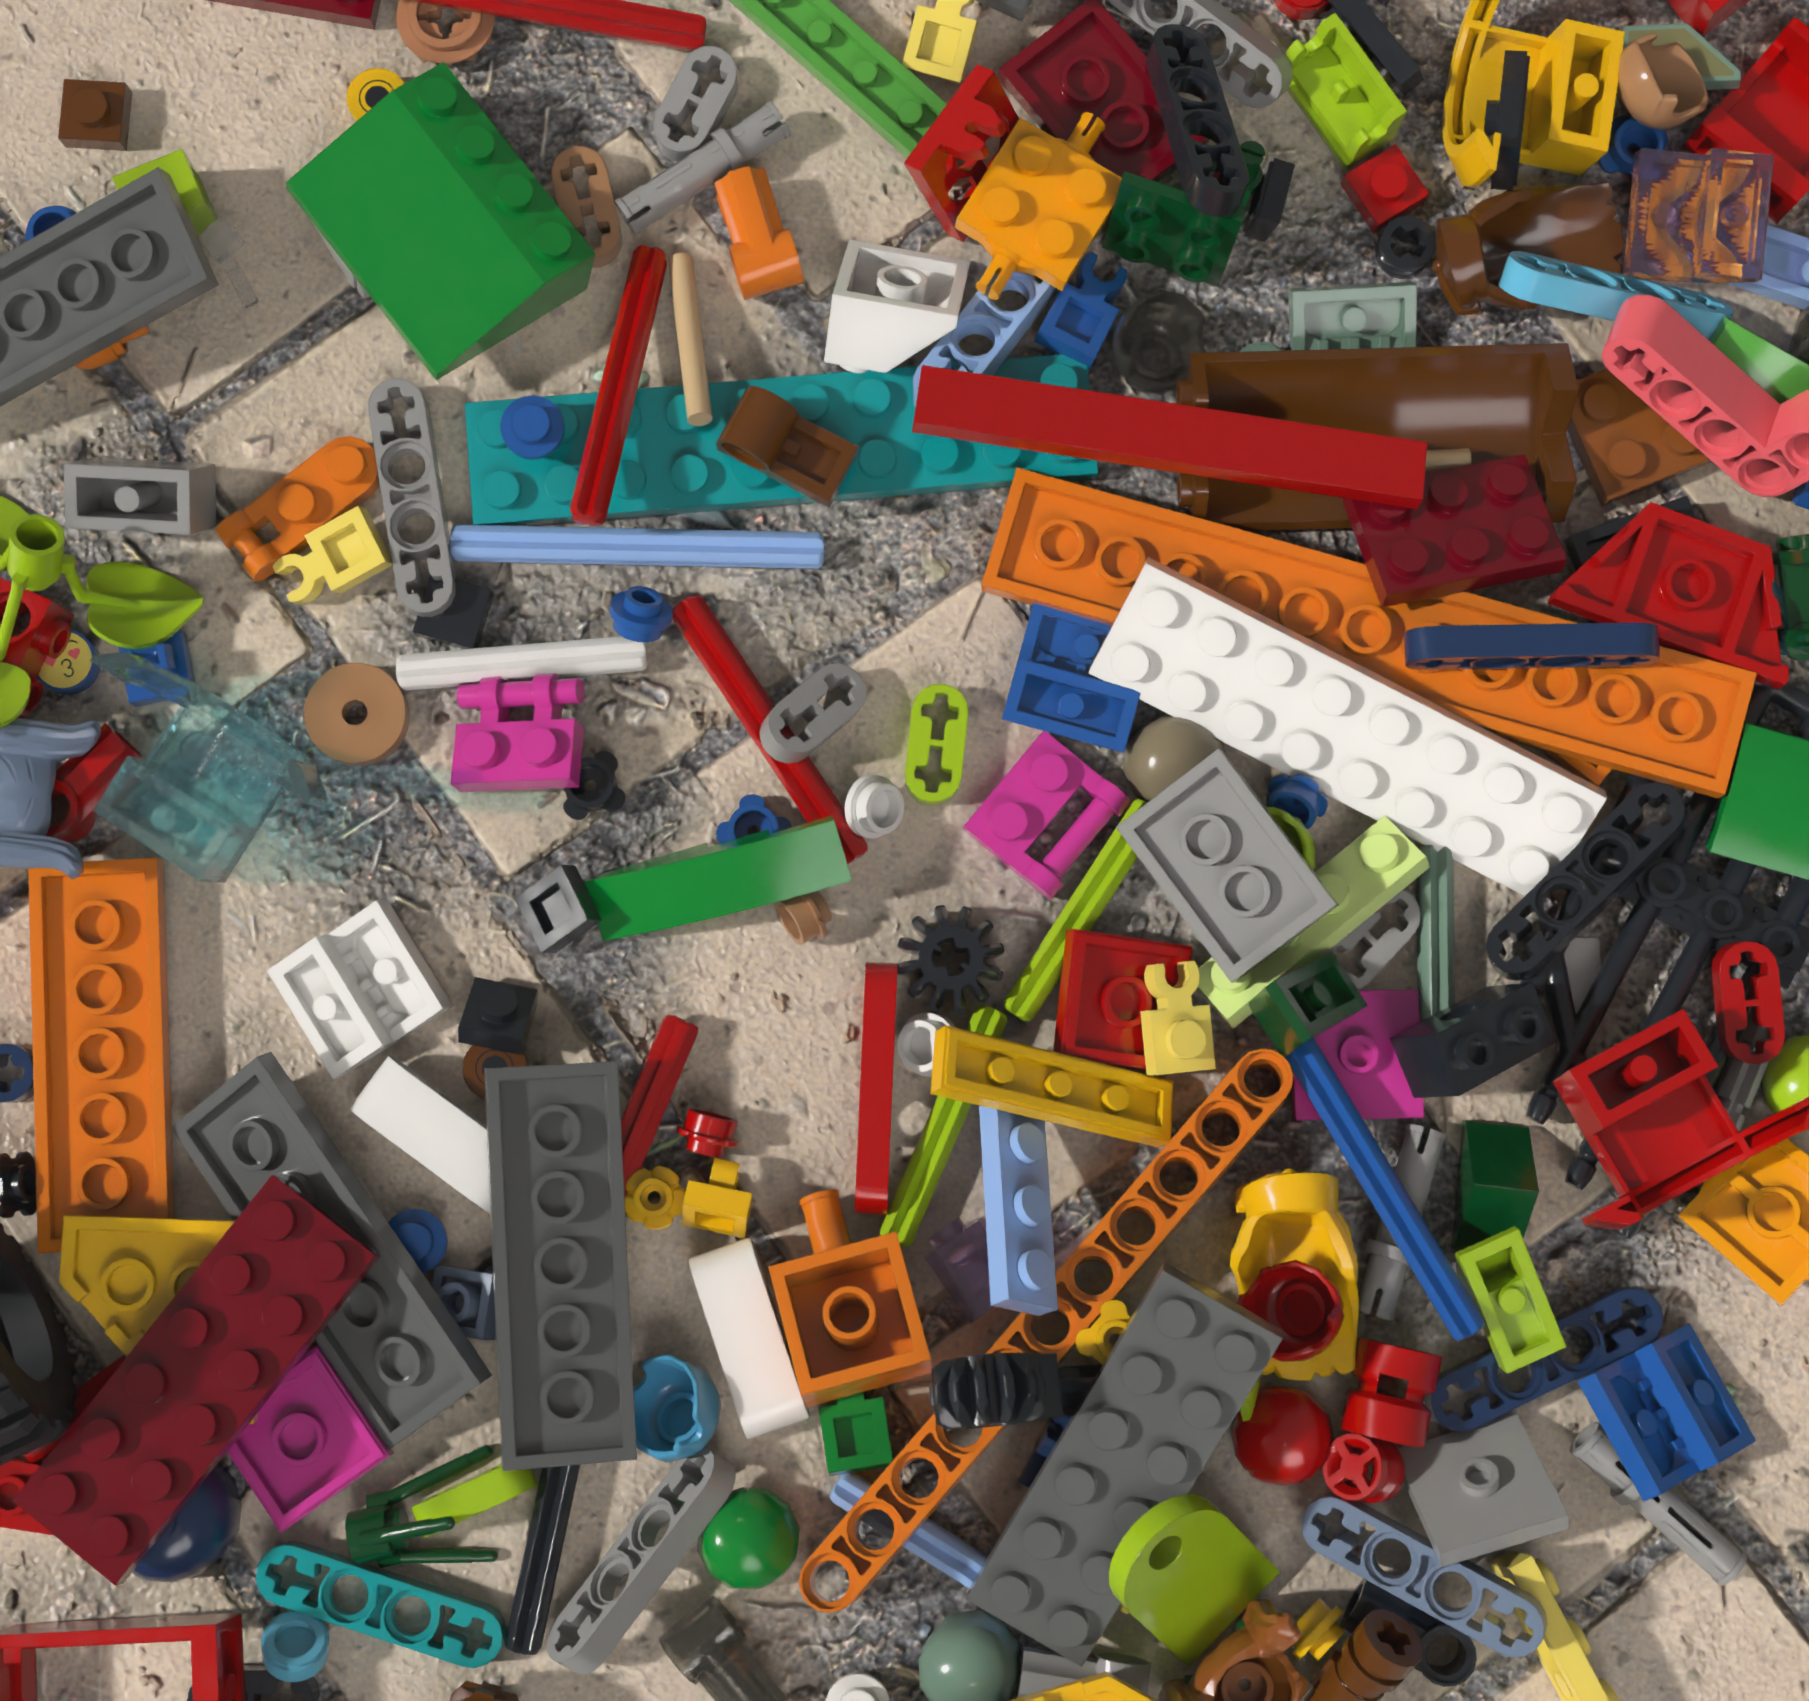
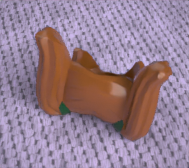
M1258 1599L1251 1601L1245 1608L1242 1619L1237 1621L1236 1631L1220 1642L1216 1649L1204 1658L1193 1674L1164 1683L1162 1690L1159 1692L1158 1700L1300 1701L1309 1690L1308 1679L1300 1675L1284 1651L1293 1646L1302 1636L1297 1623L1294 1622V1618L1287 1612L1280 1613L1277 1606L1270 1600ZM1243 1678L1249 1679V1686L1246 1689L1238 1687L1239 1681Z

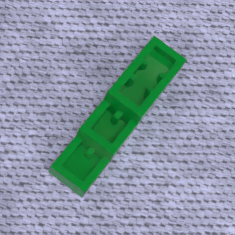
M833 815L771 834L769 829L710 847H708L707 843H703L584 879L585 886L602 919L598 923V927L603 941L716 918L852 881Z

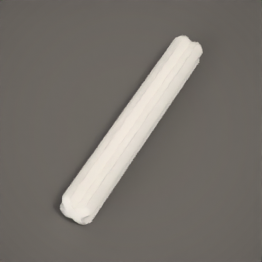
M622 636L401 654L396 660V677L399 686L408 691L479 683L481 678L497 676L512 682L533 680L536 674L557 673L560 678L638 672L647 668L648 657L646 642H635Z

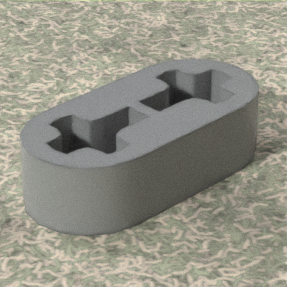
M704 46L692 51L684 60L656 112L653 122L656 144L661 153L671 161L678 162L711 141L710 133L719 128L736 96L738 89L736 64L731 55L722 48ZM713 67L720 69L721 82L723 84L712 82L708 86L703 98L698 97L701 86L697 73L700 72L708 75ZM689 112H694L691 123L695 137L684 135L679 142L673 141L669 125L680 127Z
M840 663L828 664L820 668L778 702L761 723L759 735L765 751L777 761L797 763L808 757L842 729L865 704L866 686L859 673L851 667ZM837 687L844 692L845 697L842 701H835L824 710L818 702L828 690L832 691ZM800 717H803L809 724L798 737H791L789 740L783 737L780 731L784 725L790 726Z
M1405 890L1399 892L1384 905V907H1387L1396 902L1402 908L1397 917L1403 925L1401 931L1395 927H1390L1384 930L1377 938L1373 937L1368 931L1380 919L1381 915L1377 910L1324 954L1326 955L1334 951L1335 948L1344 953L1354 948L1359 941L1367 947L1355 963L1361 971L1359 976L1356 977L1354 974H1348L1357 989L1371 982L1419 927L1421 916L1419 905L1414 897Z

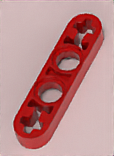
M866 962L855 1214L887 1215L898 963Z

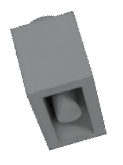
M98 457L64 463L65 528L192 535L216 527L215 464Z

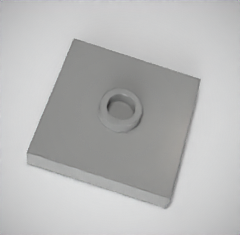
M1517 1413L1489 1421L1471 1430L1455 1431L1426 1440L1425 1448L1413 1446L1398 1448L1405 1464V1479L1403 1482L1442 1567L1569 1529V1515Z

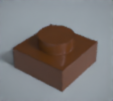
M64 79L58 139L67 148L127 151L132 91L125 82Z

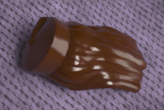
M1600 182L1571 186L1513 188V190H1506L1502 194L1482 200L1469 210L1467 214L1437 218L1436 260L1433 262L1432 268L1438 275L1439 286L1453 311L1458 315L1477 314L1482 311L1481 302H1487L1498 307L1521 310L1535 309L1541 305L1519 299L1499 287L1498 281L1509 253L1512 251L1528 252L1622 274V264L1617 261L1624 251L1621 223L1614 220L1617 214L1615 206L1608 203L1612 197L1613 190L1610 183Z

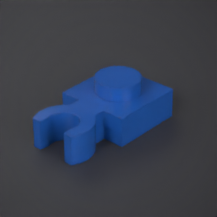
M1093 252L1088 254L1081 264L1076 276L1077 287L1067 283L1063 291L1059 290L1034 340L1035 343L1057 354H1063L1088 366V369L1091 368L1120 310L1109 303L1118 297L1127 279V269L1120 267L1113 280L1109 282L1098 280L1092 271L1098 255Z

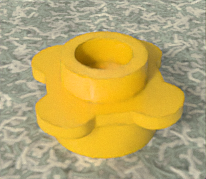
M1109 1300L1101 1305L1100 1317L1090 1328L1080 1330L1076 1336V1347L1082 1355H1092L1103 1365L1113 1348L1109 1342L1110 1336L1112 1334L1121 1335L1131 1318L1127 1314L1126 1305L1119 1300Z

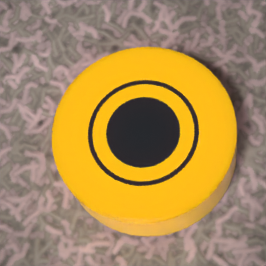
M372 68L358 74L350 83L346 96L347 106L354 121L359 120L392 90L405 84L396 73L383 68Z

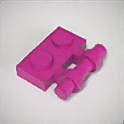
M557 673L536 674L531 681L508 682L506 679L503 680L501 676L481 678L479 683L459 685L457 690L459 707L461 709H481L480 723L456 724L450 784L459 792L579 787L584 726L575 718L562 719L563 704L583 703L585 688L582 679H561ZM510 707H535L533 720L508 722Z

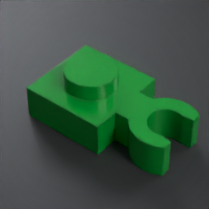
M864 1392L836 1399L837 1405L818 1407L829 1477L885 1468L893 1461L883 1397L865 1400Z

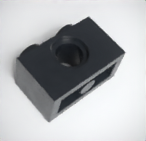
M1533 982L1487 986L1389 1038L1414 1098L1460 1096L1557 1042Z

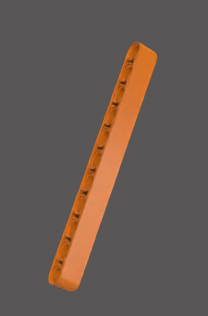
M1263 1048L1250 1051L1243 1056L1057 1270L1055 1275L1058 1310L1056 1311L1064 1314L1070 1324L1069 1333L1062 1342L1051 1346L1037 1341L1032 1334V1323L1037 1315L1021 1312L986 1354L1017 1352L1029 1354L1056 1353L1059 1367L1076 1347L1078 1332L1082 1329L1090 1328L1100 1317L1101 1305L1106 1301L1116 1300L1283 1106L1293 1082L1292 1069L1285 1057L1274 1050ZM1255 1068H1266L1272 1071L1278 1078L1279 1091L1273 1096L1257 1097L1247 1089L1244 1082L1245 1074ZM1213 1116H1225L1236 1125L1238 1138L1230 1145L1215 1146L1204 1137L1202 1131L1203 1123ZM1172 1164H1183L1189 1167L1195 1174L1197 1180L1196 1187L1188 1194L1182 1196L1172 1195L1161 1185L1159 1176L1162 1170ZM1132 1212H1139L1148 1216L1155 1228L1153 1237L1141 1245H1131L1123 1241L1117 1230V1224L1123 1216ZM1099 1261L1109 1268L1113 1279L1110 1287L1105 1292L1098 1295H1089L1077 1287L1074 1280L1075 1273L1083 1263ZM934 1413L806 1560L800 1571L799 1587L801 1595L808 1605L818 1611L832 1613L846 1609L854 1604L1008 1425L982 1428V1434L978 1441L967 1447H959L952 1444L948 1439L946 1428L936 1424ZM918 1459H926L932 1462L939 1476L938 1485L934 1492L924 1498L911 1496L903 1484V1472L907 1465ZM876 1509L887 1513L894 1525V1534L890 1543L878 1550L865 1545L859 1533V1526L863 1516L869 1511ZM827 1561L838 1562L848 1572L849 1588L845 1595L837 1601L824 1598L816 1588V1573L819 1567Z

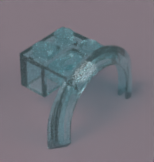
M130 653L93 655L90 659L91 662L120 681L145 688L180 705L147 759L127 756L93 811L197 880L226 882L285 788L307 803L324 805L328 800V795L316 765L304 753L224 699L153 661Z

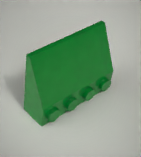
M444 62L392 90L286 182V189L435 380L440 379L587 290L596 253Z

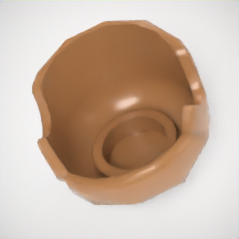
M1651 33L1634 40L1623 49L1619 62L1617 93L1619 102L1638 123L1649 128L1667 130L1681 125L1701 113L1708 105L1709 100L1706 85L1701 74L1684 47L1677 42H1671L1662 46H1652V42L1658 37L1656 33Z

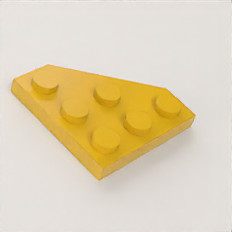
M63 1216L59 1283L77 1303L81 1302L106 1330L104 1333L127 1357L235 1220ZM258 1413L249 1424H254L258 1420Z

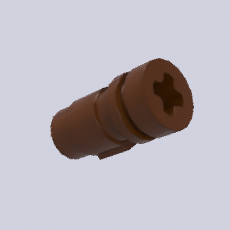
M1383 1609L1371 1611L1344 1641L1342 1652L1340 1653L1338 1650H1335L1315 1673L1310 1681L1314 1687L1305 1696L1304 1701H1379L1384 1696V1693L1392 1692L1421 1661L1423 1648L1419 1636L1405 1619L1394 1612Z

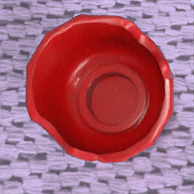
M1298 1260L1262 1268L1248 1290L1240 1294L1237 1300L1238 1305L1283 1330V1339L1271 1357L1281 1362H1304L1320 1355L1332 1344L1340 1331L1344 1319V1302L1340 1289L1324 1270Z
M1272 1386L1260 1389L1250 1420L1243 1422L1241 1412L1238 1411L1231 1427L1234 1454L1242 1467L1249 1472L1251 1477L1264 1483L1280 1486L1295 1485L1312 1478L1323 1467L1328 1446L1335 1440L1329 1412L1312 1393L1305 1389L1291 1386Z

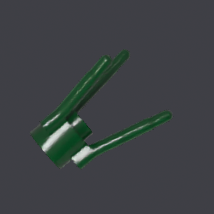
M484 1445L389 1491L367 1495L366 1508L350 1511L346 1516V1540L353 1561L356 1564L377 1561L380 1568L402 1563L495 1562L498 1558V1553L494 1549L405 1548L409 1547L412 1537L452 1529L455 1526V1519L451 1516L409 1522L403 1507L393 1509L394 1504L491 1457L493 1447Z

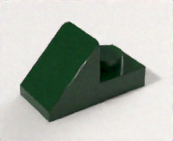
M1333 951L1273 981L1249 1002L1251 1011L1279 1054L1284 1057L1368 1006Z

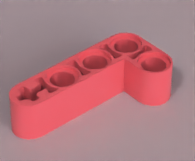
M1635 295L1627 298L1621 304L1601 355L1604 365L1615 377L1749 493L1761 497H1775L1809 481V389L1779 404L1668 303L1651 295Z

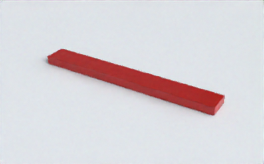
M926 365L921 367L912 428L913 433L1413 509H1418L1423 500L1428 442Z

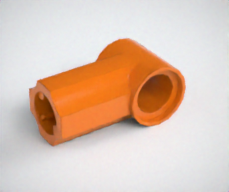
M742 167L729 171L726 176L715 181L716 197L732 245H729V251L743 299L748 300L803 284L804 278L797 250L789 228H783L765 167Z

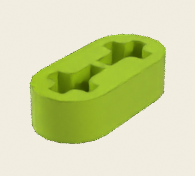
M932 684L922 689L915 697L911 711L905 766V786L912 798L918 803L927 806H940L950 801L958 792L962 778L968 724V704L961 692L946 684ZM935 699L947 700L948 710L958 713L957 720H947L943 740L931 739L932 719L922 716L921 713L922 709H932ZM930 750L942 751L941 772L951 774V782H941L938 792L934 793L925 791V781L915 778L916 771L926 770Z
M500 1464L411 1506V1510L416 1521L451 1516L455 1519V1524H458L534 1488L538 1483L532 1469L503 1471ZM433 1534L423 1535V1538L431 1536Z

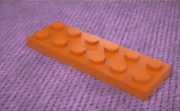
M158 857L84 861V872L74 879H71L67 874L57 869L28 868L38 1254L61 1252L63 1216L175 1218L172 1129L170 1128L172 1127L164 860Z

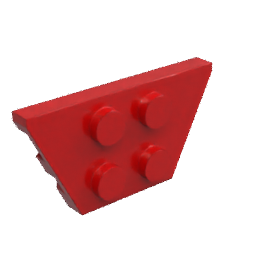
M1652 502L1644 507L1550 595L1547 603L1598 623L1636 622L1655 624L1658 626L1660 646L1757 673L1756 682L1775 689L1785 686L1789 679L1788 664L1782 665L1777 634V629L1782 626L1779 601L1772 591L1775 571L1771 546Z

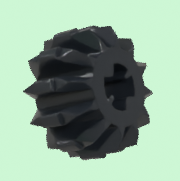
M936 906L934 918L938 928L933 930L926 920L920 916H916L911 922L915 932L924 939L922 943L907 937L899 939L898 948L905 953L918 956V959L899 963L897 974L899 976H908L920 972L921 978L909 987L907 994L912 999H915L928 986L935 991L929 1002V1010L932 1012H939L943 1003L944 993L952 994L955 1012L957 1014L964 1013L967 1002L963 990L968 989L974 998L981 1003L986 1002L990 997L987 989L976 979L978 976L996 982L1002 979L1003 971L996 966L983 963V960L1003 955L1005 951L1004 945L1002 943H992L981 946L980 941L989 935L994 926L989 920L980 923L973 932L966 929L972 915V909L963 906L958 914L957 924L949 925L948 912L945 906ZM945 943H952L955 953L966 952L968 965L963 962L960 964L959 971L961 974L948 976L945 966H934L932 954L940 956L942 949L939 946Z

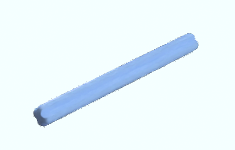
M455 525L451 529L449 542L450 553L453 559L468 562L818 569L823 566L825 546L823 534L819 532Z

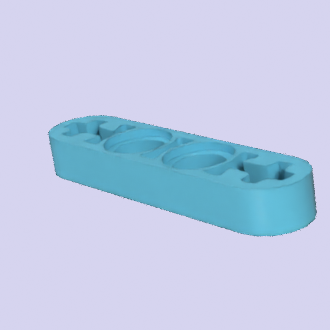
M1512 251L1509 253L1498 281V285L1502 290L1519 299L1615 321L1621 304L1627 298L1635 295H1651L1668 303L1708 340H1710L1723 318L1731 319L1734 314L1733 308L1727 303L1704 293L1522 251Z

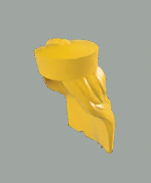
M1288 1168L1281 1173L1267 1174L1241 1185L1236 1191L1235 1209L1237 1213L1246 1214V1219L1242 1223L1235 1246L1230 1254V1267L1237 1282L1238 1296L1248 1290L1262 1268L1298 1260L1324 1270L1340 1289L1344 1302V1319L1340 1331L1325 1351L1304 1362H1281L1271 1358L1262 1375L1274 1372L1279 1379L1292 1381H1312L1316 1374H1319L1321 1377L1331 1376L1335 1370L1340 1374L1347 1375L1355 1369L1359 1315L1357 1289L1358 1262L1350 1226L1341 1212H1339L1338 1178L1323 1173L1296 1172L1294 1169Z

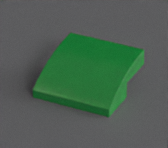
M1744 721L1726 793L1722 797L1705 845L1711 853L1809 880V739Z

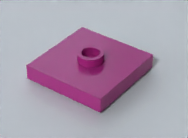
M1418 989L1359 991L1368 1006L1315 1037L1316 1043L1362 1119L1424 1118L1423 1097H1413L1389 1039L1420 1022ZM1292 1071V1121L1322 1120Z
M319 1346L299 1359L259 1410L258 1420L254 1424H248L227 1451L280 1533L293 1526L394 1454L392 1449L389 1450Z

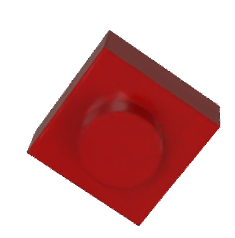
M1396 144L1345 174L1340 183L1373 234L1386 227L1390 221L1404 216L1424 204L1429 196L1428 191Z

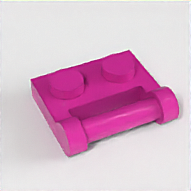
M1042 731L963 826V830L1039 893L1052 900L1063 886L1060 880L1110 818L1113 815L1120 817L1132 802L1117 786L1102 778L1049 733ZM1078 788H1080L1093 799L1092 802L1041 863L1035 861L1025 852Z

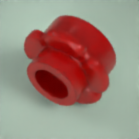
M688 1108L684 1126H677L676 1128L678 1134L687 1137L685 1149L702 1155L722 1158L725 1147L735 1148L739 1144V1141L734 1138L738 1121L721 1114Z

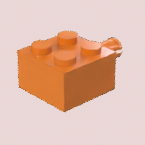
M834 1189L815 1192L799 1200L800 1208L803 1210L813 1254L768 1266L800 1393L806 1408L930 1374L932 1369L930 1353L897 1232L851 1243L839 1202L840 1195L838 1190Z

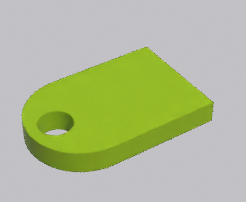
M1183 1494L1157 1504L1130 1527L1112 1557L1109 1569V1585L1113 1595L1130 1614L1190 1667L1280 1571L1209 1499L1198 1494Z

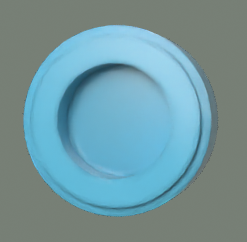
M294 1610L281 1613L273 1618L265 1627L261 1638L262 1660L265 1668L272 1676L286 1682H300L316 1675L325 1665L329 1655V1633L325 1623L321 1619Z

